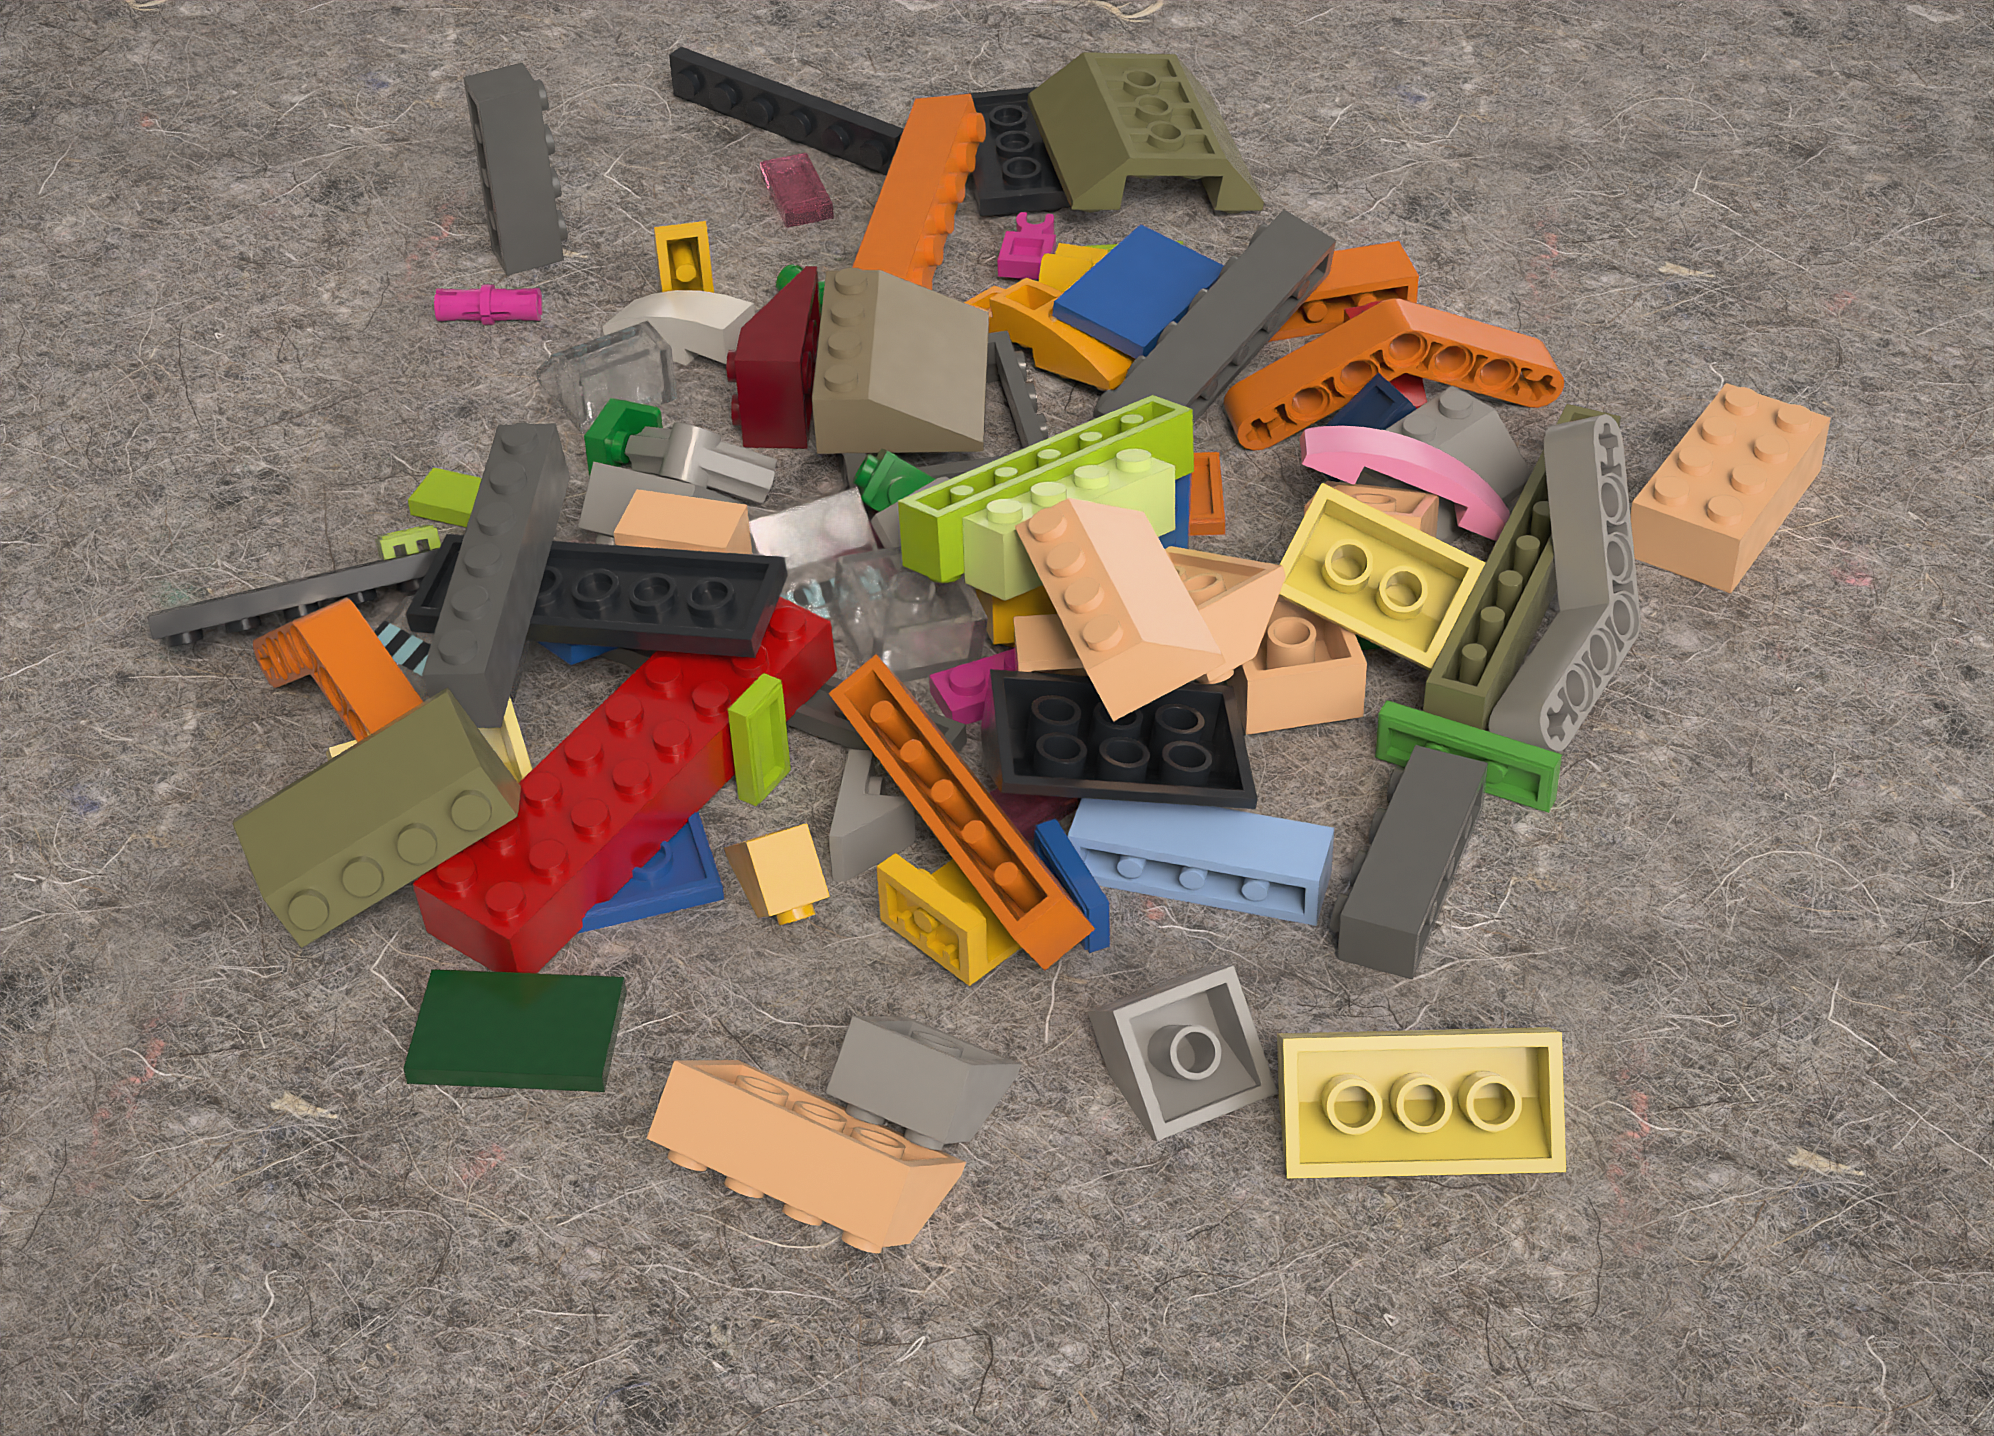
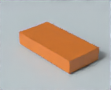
M1219 452L1194 453L1189 536L1225 535V511Z

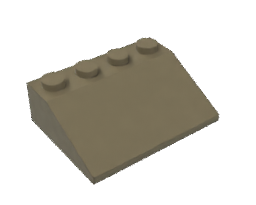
M845 268L840 271H826L812 395L817 454L879 453L881 448L891 453L984 451L989 312L881 270Z

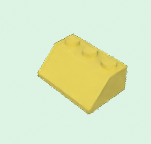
M1321 483L1280 565H1283L1286 578L1279 597L1431 671L1485 562Z

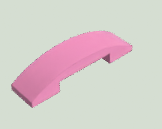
M1355 426L1304 429L1300 437L1302 465L1353 485L1356 483L1364 466L1453 501L1459 527L1494 541L1498 540L1510 517L1509 509L1500 496L1477 473L1442 450L1419 440L1385 430Z

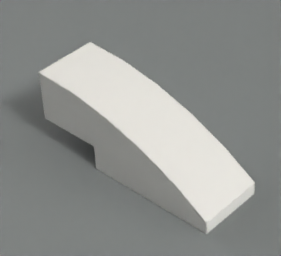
M673 290L654 293L633 300L602 327L603 334L611 338L640 328L633 335L621 338L619 341L683 365L689 364L699 354L726 364L728 350L737 349L740 329L755 315L754 303L724 294L705 291Z

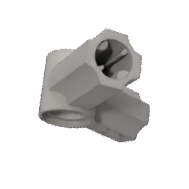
M674 422L672 429L645 426L640 433L630 435L625 449V454L632 463L633 471L698 485L758 505L764 504L776 473L775 465L777 459L742 446L738 447L721 441V436L714 432L680 422Z

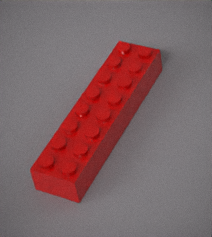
M780 596L755 658L656 651L518 783L521 786L518 817L422 874L413 883L426 932L493 972L538 973L582 929V919L585 917V913L595 904L609 901L633 877L632 870L635 867L642 868L661 849L660 844L663 841L668 842L688 822V818L695 812L697 813L735 774L728 709L763 673L780 679L783 687L787 722L795 714V711L802 704H805L837 672L831 621Z

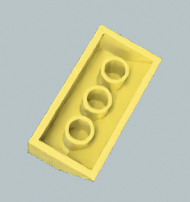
M1549 1027L1277 1033L1279 1108L1286 1178L1566 1172L1562 1032Z

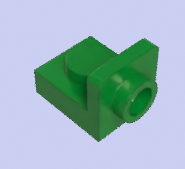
M610 398L584 435L589 479L593 462L621 467L623 463H628L630 459L625 454V449L630 435L640 433L645 426L663 428L661 410L650 405Z
M881 448L877 457L868 454L858 468L852 481L854 485L859 487L854 498L881 512L936 479L888 450Z

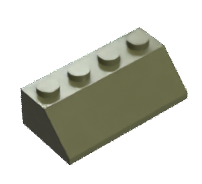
M447 687L234 818L232 824L263 900L299 946L303 948L518 817L521 786Z

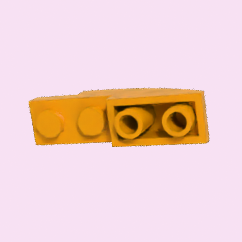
M1027 277L1007 289L992 286L964 302L989 312V333L1008 330L1012 342L1018 343L1024 348H1032L1035 367L1059 374L1062 378H1072L1096 386L1097 389L1103 391L1109 389L1116 390L1124 382L1130 366L1135 361V358L1052 316L1054 301L1063 293Z

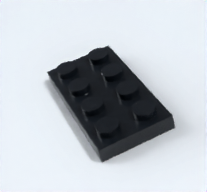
M1037 87L967 93L972 96L976 112L982 113L986 126L985 140L979 144L975 155V169L973 172H970L980 216L993 215L1005 217L1018 212L1037 210L1054 212L1070 207L1027 103L1028 94Z

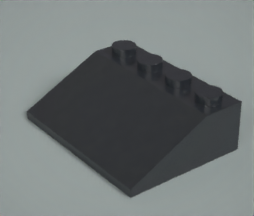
M990 669L981 722V739L984 766L1001 793L1256 809L1258 798L1233 686L1186 683L1113 721L1089 676Z

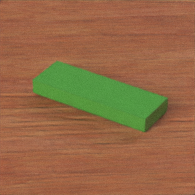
M1386 700L1378 715L1375 758L1406 767L1415 745L1487 762L1485 793L1541 811L1550 812L1557 797L1562 754Z

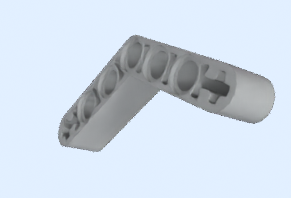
M1607 414L1552 425L1545 433L1544 457L1560 611L1494 707L1489 721V732L1553 752L1563 751L1569 745L1640 632L1641 617L1623 439L1617 422Z

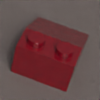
M806 266L741 327L737 349L728 350L726 363L727 380L729 383L737 384V393L733 394L731 402L733 426H741L743 447L808 449L813 420L812 395L821 322L817 266Z

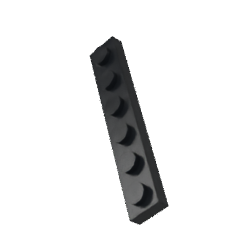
M680 47L669 54L674 96L887 176L904 128L684 47Z

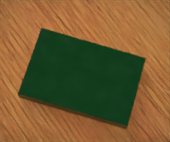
M431 969L403 1068L407 1084L605 1092L627 994L625 978L615 976Z

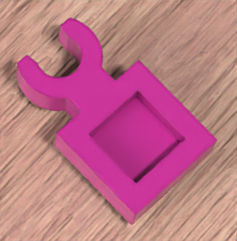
M1020 212L1017 215L1016 232L1006 231L997 259L998 277H1011L1018 280H1023L1027 277L1032 280H1039L1043 255L1046 253L1055 254L1056 252L1053 214H1046L1045 221L1040 224L1028 223L1027 212Z

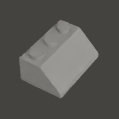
M1453 385L1385 430L1424 442L1459 460L1486 481L1500 496L1504 504H1507L1522 493L1531 475L1530 469L1497 411ZM1365 466L1355 483L1426 491ZM1440 496L1436 539L1449 544L1468 530L1458 526L1454 502Z

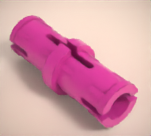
M482 284L480 289L437 288L434 296L435 317L437 321L471 320L481 321L483 325H494L495 321L506 320L541 321L542 294L540 288L496 289L494 284Z

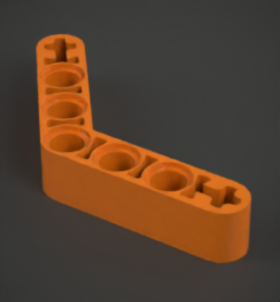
M1388 299L1237 382L1227 391L1223 404L1239 443L1244 448L1250 450H1263L1344 407L1377 373H1380L1388 382L1403 373H1408L1533 408L1547 406L1555 401L1563 391L1564 378L1543 341L1535 337L1403 299Z
M348 598L291 621L253 640V650L264 676L274 688L311 674L357 743L423 703L418 693L360 611Z

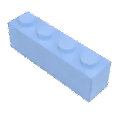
M1081 798L1067 836L1099 886L1314 926L1317 925L1332 873L1334 827L1221 807Z

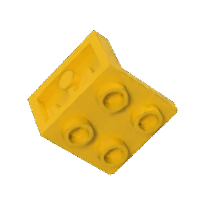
M896 853L876 866L880 920L968 986H971L1022 948L1013 939L954 859L932 874L925 869H917Z

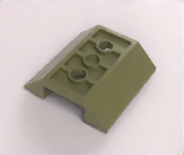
M1083 52L1028 94V106L1072 210H1081L1089 213L1101 210H1120L1127 176H1136L1143 179H1151L1156 176H1183L1189 179H1200L1215 210L1227 213L1263 210L1264 201L1212 96L1176 54Z

